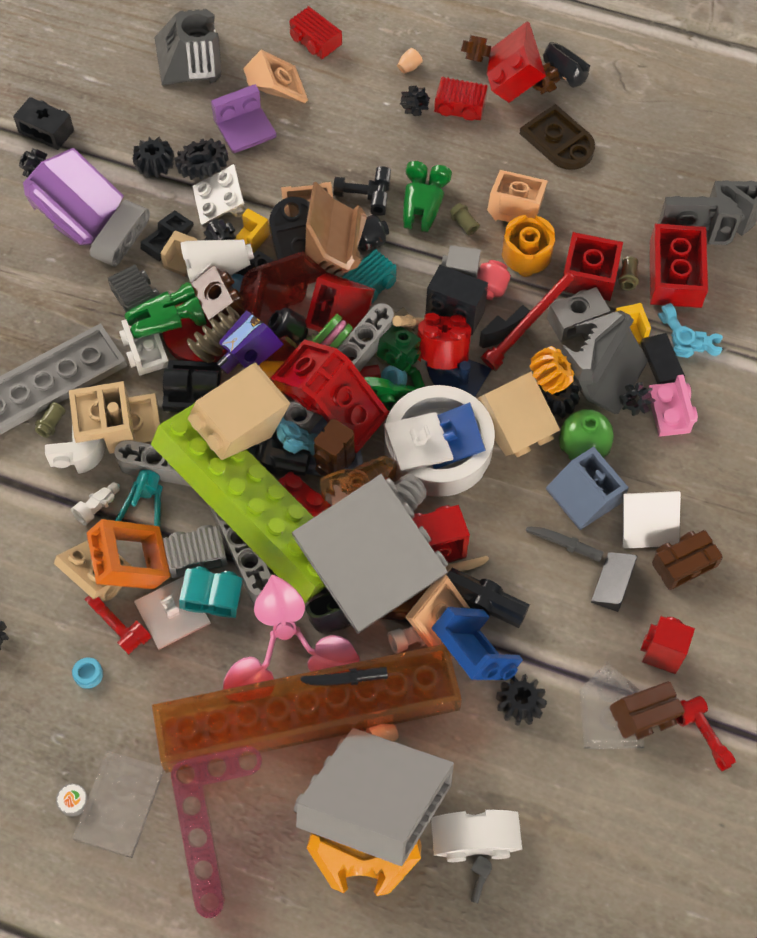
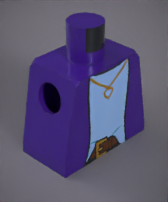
M245 311L220 340L219 344L227 353L217 362V365L227 375L238 364L244 369L253 363L259 365L277 351L283 343L266 324L250 312Z

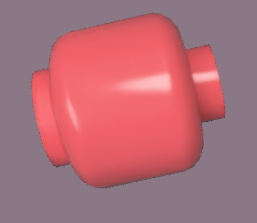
M489 260L479 267L477 279L488 282L486 300L502 297L507 289L511 275L507 270L508 267L502 262Z

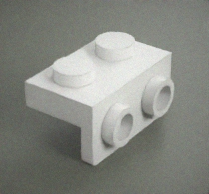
M122 320L124 330L119 331L123 345H129L131 351L126 352L131 368L136 366L139 376L167 368L169 361L159 333L135 339L130 331L131 326H128L127 320Z

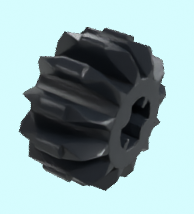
M149 137L148 141L140 140L139 146H134L132 160L139 174L145 173L147 178L155 175L158 178L159 174L167 175L168 169L173 168L175 156L168 141H162L160 137L152 140Z
M572 382L569 387L554 394L548 391L545 392L542 386L538 385L553 416L558 414L563 419L566 413L572 414L574 412L575 406L578 405L580 399L577 385H573Z
M526 674L522 676L521 681L515 675L510 678V683L503 681L500 685L502 691L496 694V699L500 701L497 705V710L501 712L506 711L504 715L505 721L510 720L512 717L516 718V726L520 725L522 719L530 725L533 722V717L541 718L543 714L541 709L547 705V701L542 698L546 693L545 689H536L539 683L537 679H534L531 683L527 682L528 677ZM522 696V700L526 698V704H521V700L517 702L516 697Z

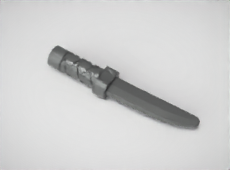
M531 526L526 528V532L564 546L571 553L577 552L598 562L601 561L604 554L601 550H596V548L579 542L578 538H570L541 527Z

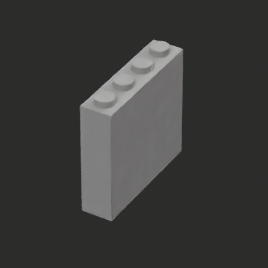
M382 474L292 532V537L357 634L445 576L448 572L445 568L448 566V563L439 551H433L429 545V542H431L430 536L422 526L420 528L416 526L412 520L415 517L413 511L406 502L401 504L395 495L398 493L396 486L390 478L385 480Z
M352 728L346 738H341L335 753L326 758L320 773L312 777L306 792L297 797L294 805V812L297 813L296 827L402 867L452 785L454 762Z

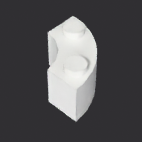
M485 810L484 813L477 815L466 814V811L431 818L434 855L447 857L448 862L465 861L466 856L491 855L492 859H506L510 857L511 852L522 850L519 815L516 811Z

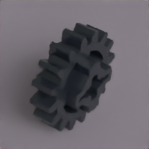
M213 138L208 141L201 139L199 143L192 141L188 146H183L184 151H178V157L174 158L178 173L182 174L183 178L189 176L190 180H193L195 177H199L201 180L205 175L212 177V174L215 172H221L220 167H226V161L229 160L225 144H221L220 140L214 142Z

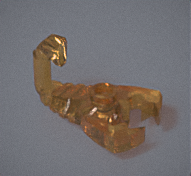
M381 456L377 459H371L369 462L366 461L354 469L340 470L320 479V490L325 503L327 493L335 497L334 485H338L341 492L349 495L380 474H382L385 480L388 478L392 480L396 476L397 461L393 457Z

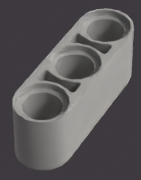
M124 200L93 241L90 256L116 267L147 225L150 217L149 209Z

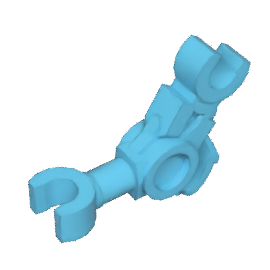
M672 303L661 307L663 312L659 313L658 316L673 331L671 336L676 356L689 358L694 354V351L704 352V350L713 356L720 355L722 347L714 346L713 343H720L723 338L722 335L715 333L707 336V332L693 331L686 327V325L681 326Z
M283 417L276 428V435L279 441L284 444L283 448L293 454L305 449L314 455V439L318 434L312 433L310 435L307 430L300 428L292 421H286Z

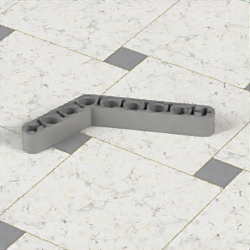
M380 303L373 306L338 348L347 357L356 358L352 363L359 372L377 352L382 335L393 325L394 312L387 304ZM362 338H371L368 342L361 341ZM294 400L290 402L283 417L286 421L294 422L309 433L323 416L308 411ZM299 416H304V417H306V419H305L304 421H301V422H296V421H294V419H295L296 417H299ZM275 430L272 436H277V430Z
M125 440L115 447L114 454L123 473L138 476L140 470H151L160 476L159 481L190 486L151 444ZM155 460H159V461H160L158 464H155V465H151V464H150L151 462H153V461H155ZM209 506L238 573L243 578V584L248 595L255 604L257 596L261 592L257 588L256 581L260 579L264 589L271 576L266 563L245 542L234 544L233 542L240 539V537ZM248 562L257 563L253 568L244 567Z

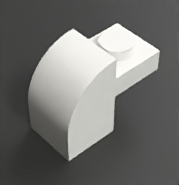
M74 434L73 442L45 445V455L50 467L66 468L70 465H75L78 474L85 473L96 467L102 460L105 451L104 438L76 443Z

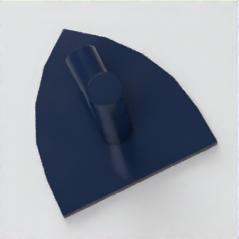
M472 360L458 363L457 368L450 370L434 369L428 367L426 363L429 377L434 385L455 387L468 392L476 397L492 370Z

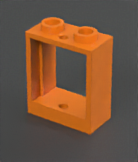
M101 519L87 532L96 584L156 589L170 578L160 526ZM116 540L141 542L147 568L122 566Z

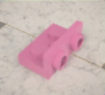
M678 375L673 383L649 385L648 389H653L650 393L652 398L655 399V402L651 403L658 436L690 433L694 423L697 422L698 416L696 407L691 405V387L689 383L685 382L684 375Z

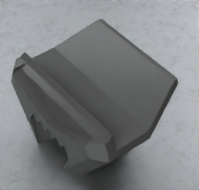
M209 10L179 11L154 37L162 86L197 80H209L211 84L220 78L222 70L219 37L215 31V15Z
M621 310L575 325L576 332L580 333L584 338V346H581L579 352H574L563 345L562 354L567 356L568 362L571 363L570 367L574 371L573 383L578 386L579 391L586 400L614 414H619L624 405L623 399L619 398V396L627 393L625 386L629 384L634 386L648 362L630 329L634 321L633 318Z

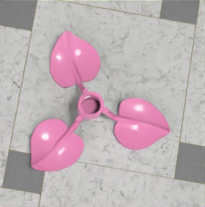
M271 575L254 604V613L257 619L273 627V631L270 632V641L265 661L261 664L255 657H246L237 661L227 672L223 682V689L227 695L244 699H255L267 694L273 686L274 676L266 668L270 664L277 637L281 640H288L293 635H297L306 651L312 655L307 665L309 670L315 675L349 672V669L354 668L359 663L360 656L347 639L337 635L326 636L316 643L315 649L311 648L301 633L300 627L296 626L295 622L302 618L305 611L302 596L288 582L275 575Z

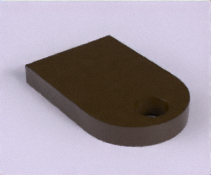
M556 104L520 127V135L554 165L568 170L580 169L588 165L593 158L595 141L592 135ZM580 152L585 156L576 157L573 155V153Z

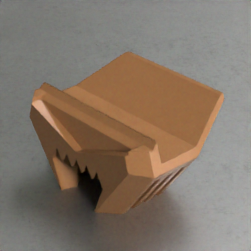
M317 182L313 183L306 223L305 259L310 265L316 266L326 273L340 276L356 269L362 261L358 245L367 215L359 207V204L352 209L335 200Z

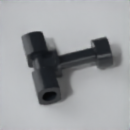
M384 166L376 167L375 180H369L368 185L345 183V177H335L333 196L344 197V193L365 194L367 199L371 200V214L383 216L386 214V191L390 187L391 169Z

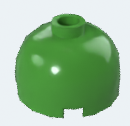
M592 409L579 410L570 414L562 424L559 434V446L562 452L564 450L569 455L568 458L570 460L575 459L592 447H595L604 458L610 453L614 441L613 426L608 418Z

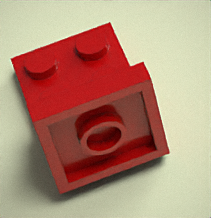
M304 339L270 377V380L277 388L308 411L322 415L327 423L331 419H336L353 430L356 454L390 413L349 357L334 347Z

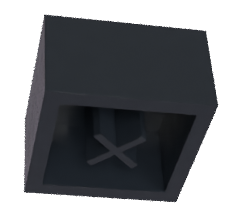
M439 265L427 287L425 315L428 313L449 317L462 315L466 317V323L471 327V335L473 336L485 312L488 282Z

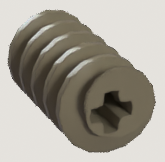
M231 306L226 307L228 316L222 312L218 314L221 320L220 323L213 318L210 320L212 329L206 325L202 327L205 333L204 336L199 332H195L196 342L190 338L187 339L190 349L207 363H212L215 360V356L219 357L223 354L225 349L219 344L220 340L240 318L239 314Z

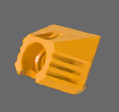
M310 833L307 850L331 888L342 893L348 890L347 877L368 876L378 880L373 891L376 896L389 894L421 859L420 838L402 867Z

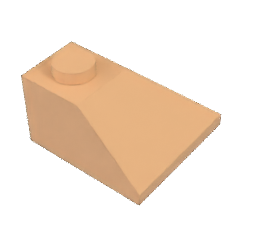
M260 50L243 68L249 86L256 84L260 91L302 103L308 101L295 65Z

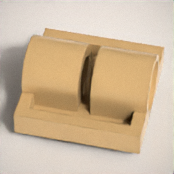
M88 540L57 555L54 565L93 599L99 597L104 602L109 601L122 588V586L96 584ZM119 555L120 564L122 566L133 567L130 563H128L123 557Z

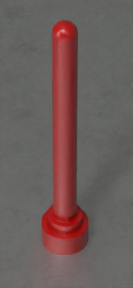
M567 272L496 348L493 347L491 350H486L481 359L493 371L498 370L503 364L504 354L574 280V275Z

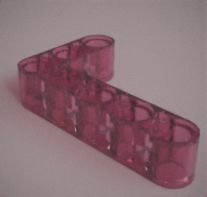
M241 747L177 762L171 771L196 911L205 918H213L222 911L225 903V894L204 785L256 773L262 765V755L254 747ZM246 751L253 752L257 757V764L251 770L242 768L239 763L240 756ZM215 758L222 759L226 764V771L222 776H214L209 771V764ZM183 765H189L195 771V777L190 783H184L178 777V771ZM193 796L200 801L201 809L197 814H189L185 811L184 802L188 797ZM195 828L202 829L207 835L206 843L202 846H196L190 841V833ZM200 861H208L213 867L212 875L207 878L200 877L195 870L196 864ZM207 893L215 894L218 897L219 905L213 910L206 909L201 902L202 896Z

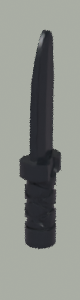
M387 667L365 670L352 668L349 669L350 672L302 676L301 681L305 684L316 686L350 683L352 686L358 685V682L388 679Z

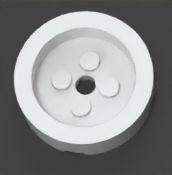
M445 385L422 387L403 396L391 409L386 423L433 412L439 415L470 402L486 451L439 469H433V466L430 465L400 472L385 431V458L393 475L399 480L406 474H413L422 481L423 486L428 490L427 496L443 497L456 495L474 486L483 477L490 464L495 438L493 421L484 405L468 392Z

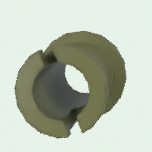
M458 203L450 210L451 219L457 221L467 235H472L479 229V223L468 212L466 205Z
M628 256L622 260V273L618 278V283L624 290H633L639 283V278L637 277L639 262L635 257Z
M56 402L50 403L42 418L36 420L35 431L46 438L55 433L54 428L66 412L65 408Z

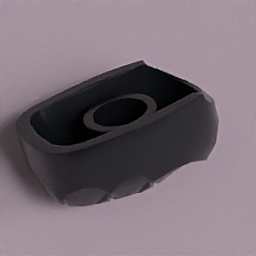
M550 42L543 53L545 64L549 62L550 66L557 68L559 78L568 81L569 85L573 88L585 83L589 75L590 64L558 43Z
M330 592L311 601L305 608L311 624L318 632L329 633L351 626Z

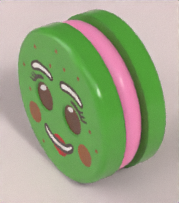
M336 314L316 335L312 342L338 348L351 333L353 327L349 323L346 325V322L341 320L342 317Z

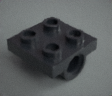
M169 360L168 368H165L163 374V411L181 412L221 384L222 369L217 365V362Z

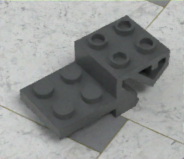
M715 181L710 197H666L658 224L706 227L708 245L730 244L736 232L743 236L757 222V182Z

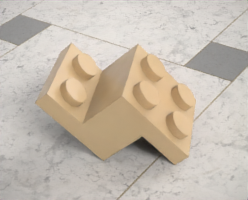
M124 381L69 390L73 434L76 443L104 438L109 454L114 453L117 444L125 440L147 444L152 443L157 427L160 424L155 393L128 397Z

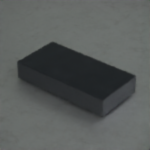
M667 333L642 338L640 344L657 384L673 383L678 375H684Z

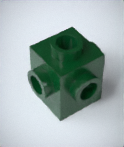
M392 325L379 340L377 356L385 360L389 365L404 371L409 364L414 365L420 357L421 351L419 346L421 338L401 326Z

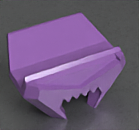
M75 148L42 161L23 182L25 196L34 210L39 209L46 218L55 224L53 228L79 245H91L124 197Z

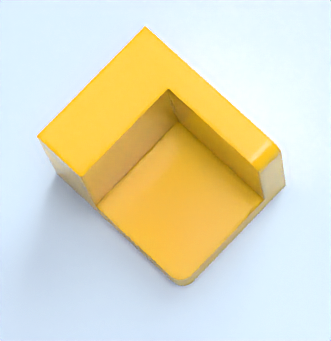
M247 208L242 214L243 228L234 240H244L245 244H251L252 251L255 253L270 235L269 221L267 218Z
M641 303L616 308L615 312L621 310L633 318L634 321L630 329L638 344L641 343L642 338L649 337L651 326Z

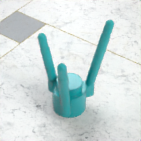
M151 470L139 471L137 480L134 481L132 489L115 521H121L130 504L133 507L136 506L140 497L151 498L152 495H155L154 526H160L163 486L158 484L160 476Z

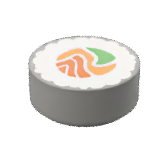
M74 783L63 786L56 796L57 807L64 815L70 817L83 813L89 803V797L85 789Z

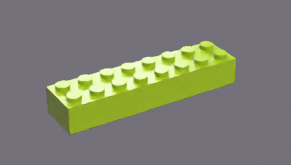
M194 404L159 424L151 446L279 578L288 582L299 592L304 600V604L326 588L292 537L294 530L314 517L247 449L221 460L187 419Z

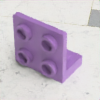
M256 84L211 100L214 122L232 153L240 152L276 138V132L261 108L260 93Z

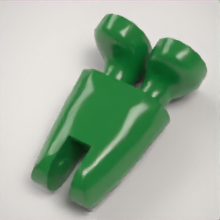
M411 161L407 164L405 171L412 183L407 184L405 188L403 225L404 228L412 230L415 215L423 216L421 231L428 232L435 221L444 197V192L441 188L450 182L452 171L443 165L433 166L429 175V185L425 184L428 176L427 166L419 161Z
M189 282L182 284L177 292L169 295L166 291L132 308L124 315L128 325L131 326L130 331L135 339L181 328L182 323L180 319L184 318L192 319L200 327L206 325L202 307Z

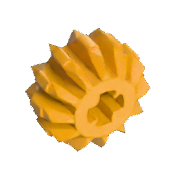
M550 346L540 350L531 358L530 369L533 371L532 376L536 378L537 384H540L545 392L548 391L551 394L560 392L574 382V371L570 367L571 363L568 362L567 356H564L560 349Z

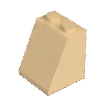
M253 363L198 399L187 419L192 427L208 443L210 449L223 460L270 439L287 411L290 402L257 363Z
M532 371L477 398L492 418L495 431L494 440L505 456L515 454L516 458L531 451L530 445L538 442L539 446L553 440L552 434L560 430L535 378L532 376Z

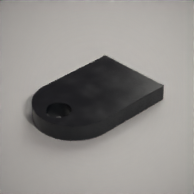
M288 197L279 201L272 209L269 218V229L282 279L320 270L316 266L310 265L305 259L306 223L310 202L300 197ZM287 205H295L299 213L295 217H289L285 214L284 208Z

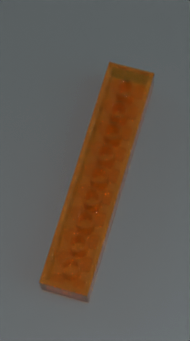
M442 644L153 704L152 710L160 762L165 773L347 735L352 728L366 731L367 728L380 724H399L460 711L462 698L450 651ZM387 667L388 679L358 682V685L352 686L351 683L316 686L305 684L301 681L302 676L350 672L349 669L352 668L365 670Z

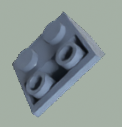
M592 447L573 459L546 487V490L577 528L582 530L623 503V494H627L629 487L595 447Z

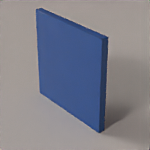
M470 402L437 415L440 421L439 424L444 432L443 437L448 442L453 460L432 465L433 469L442 468L486 451Z

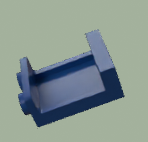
M448 607L433 625L432 629L471 680H508L517 673V667L523 659L520 655L499 654L480 631L490 618L484 609Z

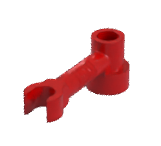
M88 595L84 599L121 638L117 643L128 655L141 643L144 645L152 638L151 634L137 620L127 628L99 597L93 599Z
M697 696L688 701L681 700L680 702L685 712L684 715L675 719L676 722L682 727L695 722L712 750L717 767L721 771L732 767V764L736 763L733 754L726 746L722 745L704 716V713L708 711L705 699L702 696Z

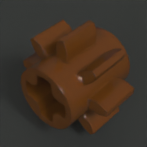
M470 35L469 41L463 40L461 51L466 52L465 59L482 62L484 56L489 57L492 46L486 45L487 38Z
M549 62L543 65L546 77L533 85V89L540 91L541 94L556 90L555 83L561 80L558 69L550 66Z

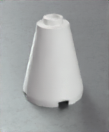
M201 240L180 243L190 283L212 266H216L221 272L227 271L232 275L251 265L250 260L254 259L251 244H245L244 240Z

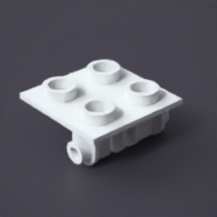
M234 164L192 186L202 226L228 212H231L235 217H242V214L245 212L244 200Z

